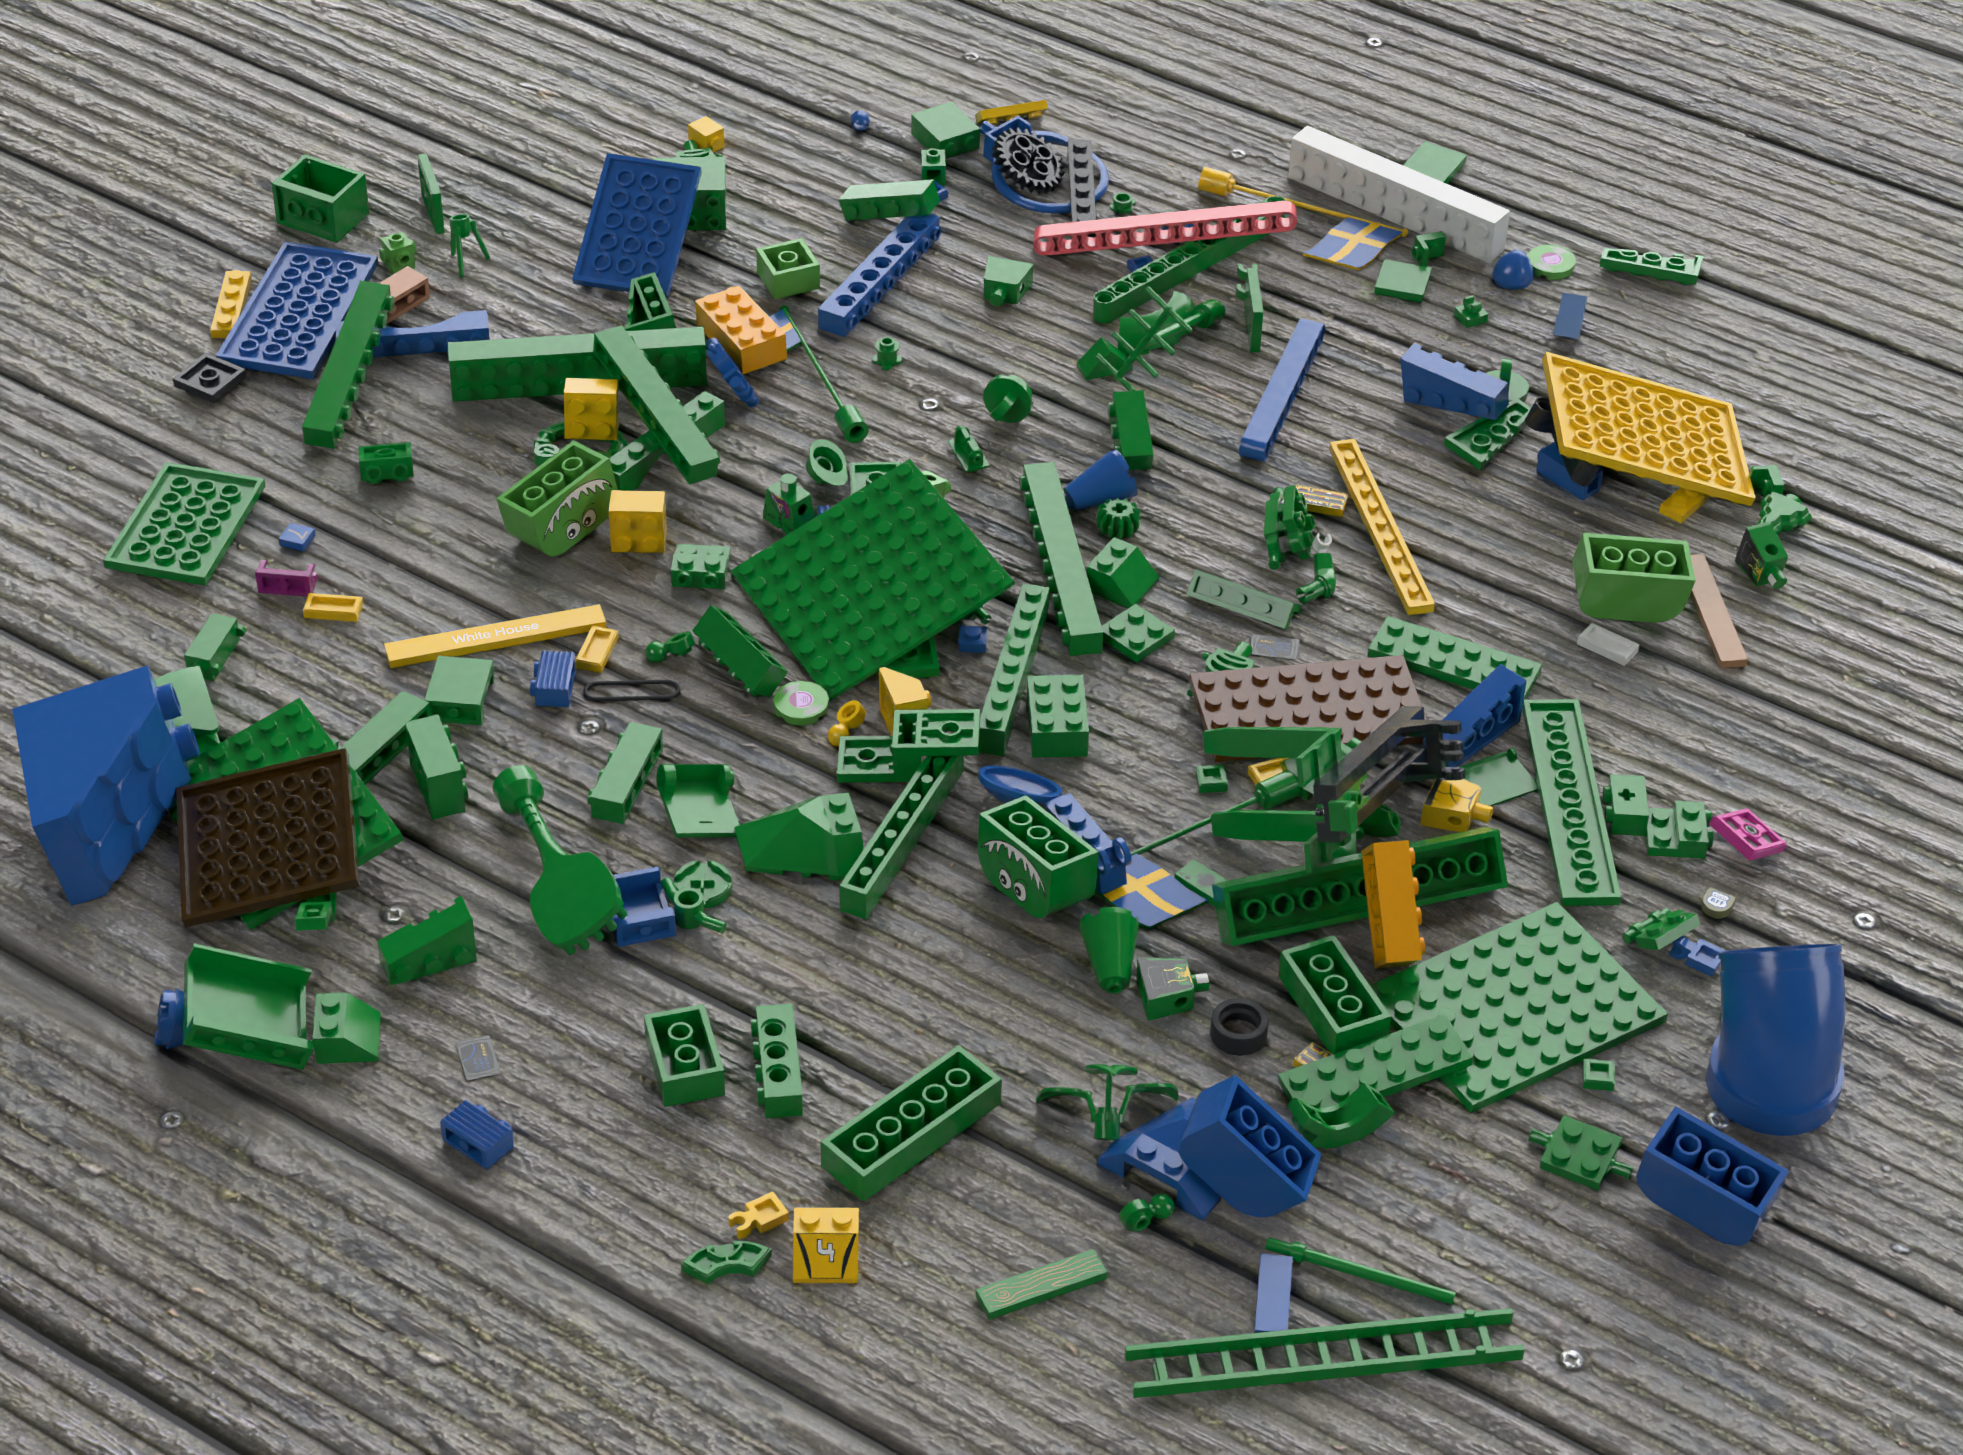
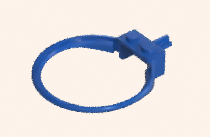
M1019 116L998 127L984 121L982 126L979 127L980 132L985 135L983 157L992 162L991 176L996 189L1012 203L1028 210L1050 214L1070 213V202L1060 204L1042 203L1027 199L1014 192L1006 184L1002 172L998 171L1001 166L994 164L996 158L992 157L994 142L1003 131L1007 132L1009 128L1013 131L1019 128L1022 133L1027 129L1030 135L1036 132L1037 138L1044 137V143L1046 144L1051 143L1067 147L1069 138L1049 131H1032L1031 124ZM1092 152V159L1099 166L1101 173L1100 183L1094 190L1096 203L1107 190L1109 175L1104 163Z

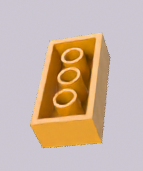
M740 286L730 287L727 290L695 300L697 326H703L704 333L709 339H718L724 350L734 360L743 374L787 359L786 334Z
M1409 840L1373 843L1361 852L1374 969L1410 966L1421 961L1422 955L1425 954L1424 938L1419 937L1418 925L1422 924V914L1420 907H1416L1415 895H1418L1419 891L1418 881L1412 875V866L1415 865V852L1413 847L1409 848Z

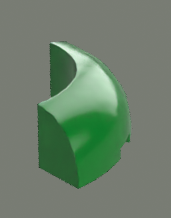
M1176 291L1173 292L1172 298L1167 303L1183 320L1192 316L1193 308L1196 306L1190 297ZM1161 308L1140 317L1151 327L1164 309ZM1169 315L1158 331L1177 322ZM1121 317L1119 335L1135 349L1147 332L1132 317ZM1184 330L1164 339V341L1172 347L1179 343V338L1184 334L1188 335V333ZM1118 343V349L1123 351L1126 356H1130V354ZM1156 343L1144 348L1140 355L1149 354V350L1159 347L1163 350L1165 349Z

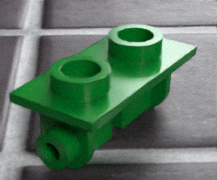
M963 425L957 426L954 439L948 440V444L965 473L989 468L988 461L973 436L970 435L968 427Z

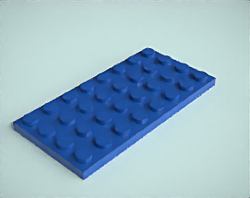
M284 241L216 354V357L241 368L314 379L336 340V321L345 320L360 280L369 282L378 266V256Z

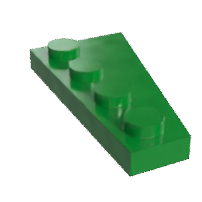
M1604 248L1599 267H1604L1613 272L1620 270L1629 272L1634 276L1647 275L1657 280L1669 279L1678 281V283L1683 285L1697 283L1704 256L1695 255L1694 259H1685L1683 254L1673 253L1672 257H1662L1659 255V252L1649 251L1643 255H1638L1636 250Z
M1515 398L1509 402V405L1496 420L1481 417L1446 436L1444 446L1479 470H1482L1526 426L1525 418L1531 407Z

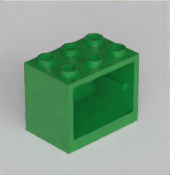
M304 154L271 183L276 222L278 224L338 243L370 214L365 173Z
M725 157L653 158V160L699 166L702 169L687 230H726Z

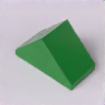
M1100 337L1079 359L1077 367L1087 381L1112 375L1095 358L1097 354H1101L1117 371L1127 360V357L1123 351Z

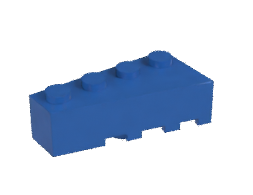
M1415 343L1400 358L1405 402L1496 420L1509 405L1508 383L1479 370L1476 373L1470 371L1465 367V364L1458 361L1455 364L1442 359L1443 355L1434 351L1432 353L1423 351L1422 346Z
M1500 664L1443 719L1461 721L1462 732L1443 734V740L1462 741L1463 749L1461 751L1464 753V759L1456 762L1445 761V767L1460 766L1520 722L1526 679ZM1426 737L1423 739L1424 747H1426Z

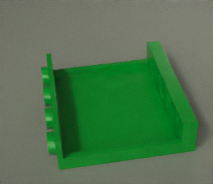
M194 943L184 963L183 1045L303 1070L314 1050L313 1040L306 1038L305 985L312 973V969Z

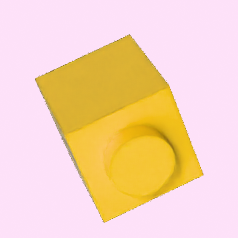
M707 116L688 124V140H694L697 143L698 149L710 148L714 153L725 147L724 127Z

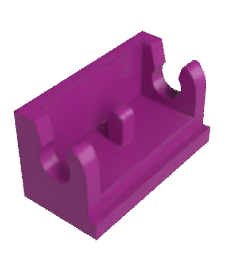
M261 560L255 571L258 593L308 597L309 593H313L318 579L317 572H313L315 564L310 563L306 571L266 568L268 561Z

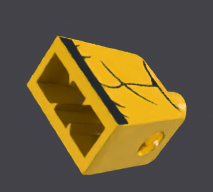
M1437 778L1423 804L1420 825L1464 832L1468 831L1473 819L1489 823L1493 807L1479 803L1481 796L1480 786L1464 779L1448 781Z

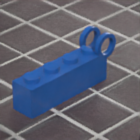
M1070 793L1044 803L1045 810L1099 852L1096 888L1100 893L1127 883L1126 866L1131 864L1132 858L1128 845L1123 838L1118 837L1111 841Z

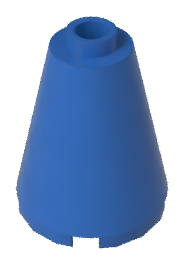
M1118 450L1107 452L1064 487V497L1068 509L1072 508L1074 511L1100 506V504L1106 502V499L1115 500L1117 497L1119 500H1124L1138 495L1134 477H1129L1127 470L1130 468Z

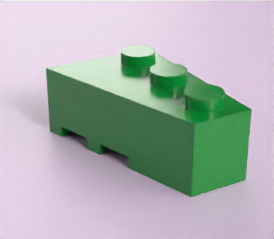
M655 272L631 279L629 309H627L628 319L627 324H625V330L639 331L676 328L673 314Z
M1144 390L1113 392L1112 402L1107 404L1111 438L1114 441V450H1118L1130 468L1128 470L1151 469L1154 454Z
M462 895L454 899L455 904L441 912H438L437 909L428 913L429 918L413 926L412 923H409L377 941L380 963L390 986L477 961L473 918Z

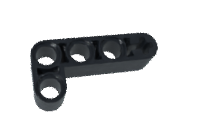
M1538 397L1526 416L1525 423L1535 431L1550 433L1559 451L1550 400L1546 397ZM1560 454L1571 480L1578 485L1589 486L1601 465H1593L1587 461L1568 458Z

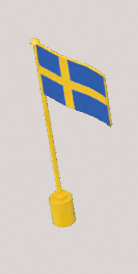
M1208 167L1203 168L1199 178L1198 190L1227 197L1229 193L1232 194L1234 190L1264 198L1275 196L1235 185L1236 180L1233 179L1232 174ZM1284 198L1295 206L1345 219L1333 227L1316 246L1304 252L1303 256L1359 271L1373 262L1387 245L1401 235L1402 237L1408 235L1407 228L1403 230Z

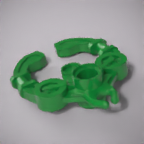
M564 422L542 429L539 432V438L534 440V464L538 467L559 451V448L551 444V442H554L558 437L565 436ZM618 430L617 440H600L611 442V448L607 452H596L610 458L629 445V443L625 441V437Z

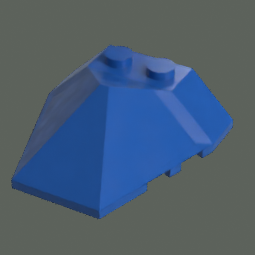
M1191 1097L1121 1136L1119 1140H1114L1097 1159V1164L1121 1177H1124L1133 1166L1177 1189L1176 1207L1203 1221L1220 1202L1221 1196L1182 1161L1179 1155V1144L1196 1100Z

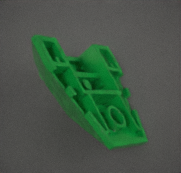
M849 792L812 797L734 827V833L746 871L783 875V871L801 872V877H811L812 873L829 875V880H844L864 850L862 831Z

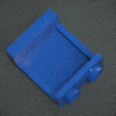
M659 867L613 875L620 888L621 898L624 902L623 908L627 911V916L624 919H620L617 915L612 918L617 924V928L613 931L617 947L676 936L675 914L673 908L668 906L660 884Z

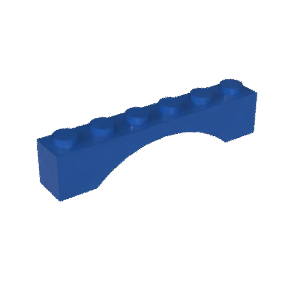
M487 310L461 312L450 319L428 326L414 328L385 327V329L380 331V342L378 347L373 349V357L447 352L448 342L490 340ZM336 321V340L344 321Z

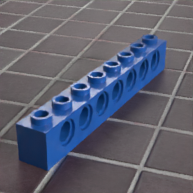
M929 214L905 217L818 308V329L845 337L851 329H854L857 323L864 316H867L869 310L876 303L880 302L884 294L892 289L893 285L904 276L911 266L915 265L917 259L927 252L934 241L939 239L941 235V227H939L940 216Z

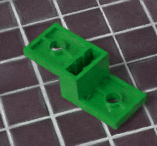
M980 709L895 710L893 736H840L837 782H909L924 761V756L978 755ZM955 731V733L948 734L946 732ZM863 758H873L871 760H863Z

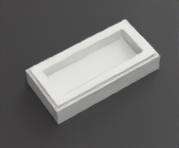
M1591 623L1579 635L1577 641L1578 645L1623 666L1636 655L1639 649V644L1594 623Z

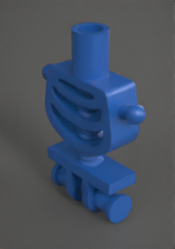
M717 338L707 340L705 343L706 353L723 375L724 380L742 402H746V405L750 408L755 407L759 399L754 395V389L746 381L744 374L724 350Z

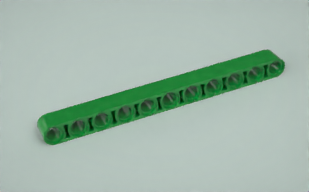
M1271 196L1259 203L1286 200L1279 196ZM1260 216L1257 218V220L1260 221L1266 219V217ZM1234 219L1232 222L1240 223L1243 220ZM1270 233L1188 241L1097 291L1093 298V319L1099 323L1112 322L1128 313L1131 309H1135L1150 301L1152 298L1145 292L1148 286L1160 295Z

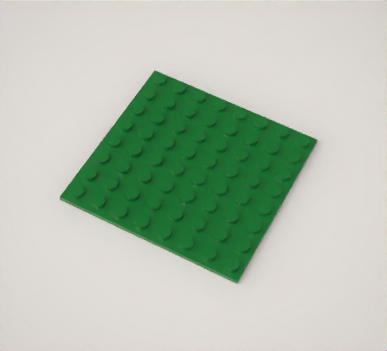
M911 459L906 460L730 570L731 574L813 681L827 691L829 701H832L879 671V668L889 665L1015 585L1014 580Z

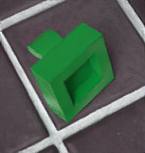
M1474 295L1465 297L1463 305L1454 308V316L1466 328L1488 322L1489 314L1482 308L1480 302L1474 301Z

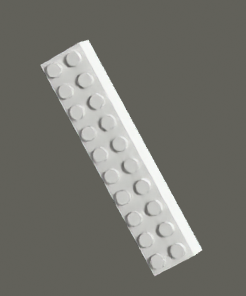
M1308 125L1292 137L1288 178L1419 234L1443 231L1446 236L1445 245L1487 263H1491L1505 250L1510 210Z

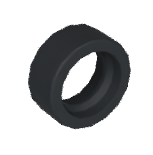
M1234 998L1218 1004L1213 1010L1211 1017L1210 1036L1212 1042L1220 1050L1231 1055L1243 1056L1259 1051L1267 1040L1269 1025L1267 1012L1258 1003L1249 999ZM1238 1019L1253 1024L1257 1029L1247 1034H1236L1226 1030L1222 1024Z

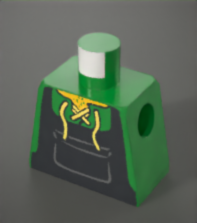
M1771 522L1746 527L1734 560L1755 586L1771 584L1774 589H1779L1787 583L1783 570L1788 560V555Z
M1137 958L1136 980L1147 1020L1190 1011L1194 1006V993L1209 991L1207 973L1191 975L1187 960L1183 958Z

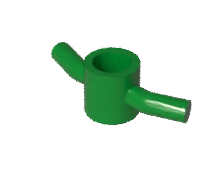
M666 877L661 880L660 884L665 894L674 903L675 922L679 927L695 929L701 925L721 934L725 932L726 922L707 916L704 913V900L701 891L691 887L677 891L671 878Z

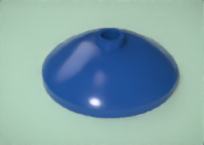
M985 766L979 769L977 776L981 785L995 799L1003 803H1008L1026 795L1043 807L1045 802L1062 795L1061 787L1055 782L1021 769L1005 766Z

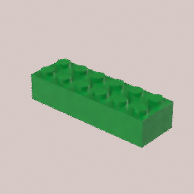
M958 1045L821 1140V1167L864 1202L1001 1104L1002 1078Z

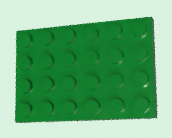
M165 462L103 559L104 568L206 586L266 487L265 479Z

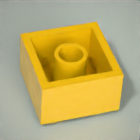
M566 378L564 388L565 439L617 440L619 428L617 379Z
M611 490L609 504L611 552L665 553L667 536L665 491Z

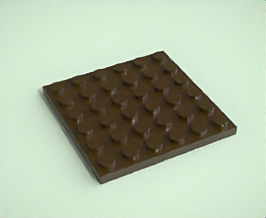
M346 748L176 788L181 919L185 928L360 887L350 760Z

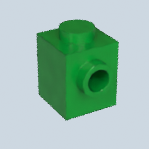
M921 150V180H935L941 186H945V150Z

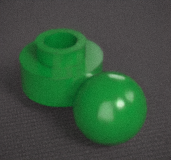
M690 631L682 632L669 638L666 643L659 641L649 643L645 649V655L650 662L659 663L666 658L668 653H676L677 656L692 651L691 647L695 644V641Z
M1166 1194L1155 1195L1149 1204L1143 1199H1136L1122 1208L1119 1213V1220L1126 1230L1141 1231L1149 1225L1152 1216L1157 1219L1170 1217L1174 1211V1202Z

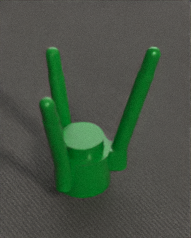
M468 214L454 215L450 217L449 222L451 229V255L454 256L456 254L457 248L460 277L464 276L461 238L470 236L471 230L487 260L490 259L487 248L476 227V221L470 220Z

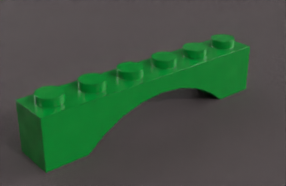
M706 391L683 406L688 416L693 418L696 427L706 437L711 436L725 426L724 401ZM650 430L609 458L619 491H634L637 489L653 464L665 453Z

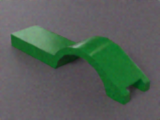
M337 892L306 899V903H300L295 917L296 931L327 929L328 923L335 922Z

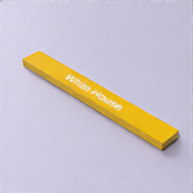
M598 604L384 643L389 666L390 668L437 660L438 656L455 657L586 633L590 631L592 626L606 628V620L601 606Z

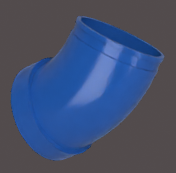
M1842 944L1775 946L1718 952V959H1720L1721 1029L1711 1049L1706 1072V1085L1715 1105L1732 1121L1755 1132L1775 1136H1792L1817 1129L1834 1114L1844 1082L1842 1052L1845 1032L1844 966L1841 961Z

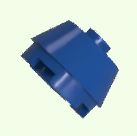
M177 988L174 991L163 990L157 1011V1029L159 1030L155 1031L154 1044L165 1045L167 1049L184 1046V992Z

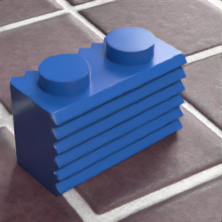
M545 650L541 652L540 661L534 662V677H536V680L531 679L530 696H535L536 706L570 707L576 674L574 652L568 653L565 651L563 653L562 651L551 652L550 650L548 652Z
M464 1100L462 1104L455 1107L454 1111H451L449 1115L446 1114L445 1118H442L440 1121L443 1141L447 1142L448 1145H452L453 1148L461 1151L467 1157H470L476 1164L479 1163L485 1170L490 1168L514 1147L511 1126L504 1120L498 1121L491 1117L482 1105L475 1106L469 1101Z

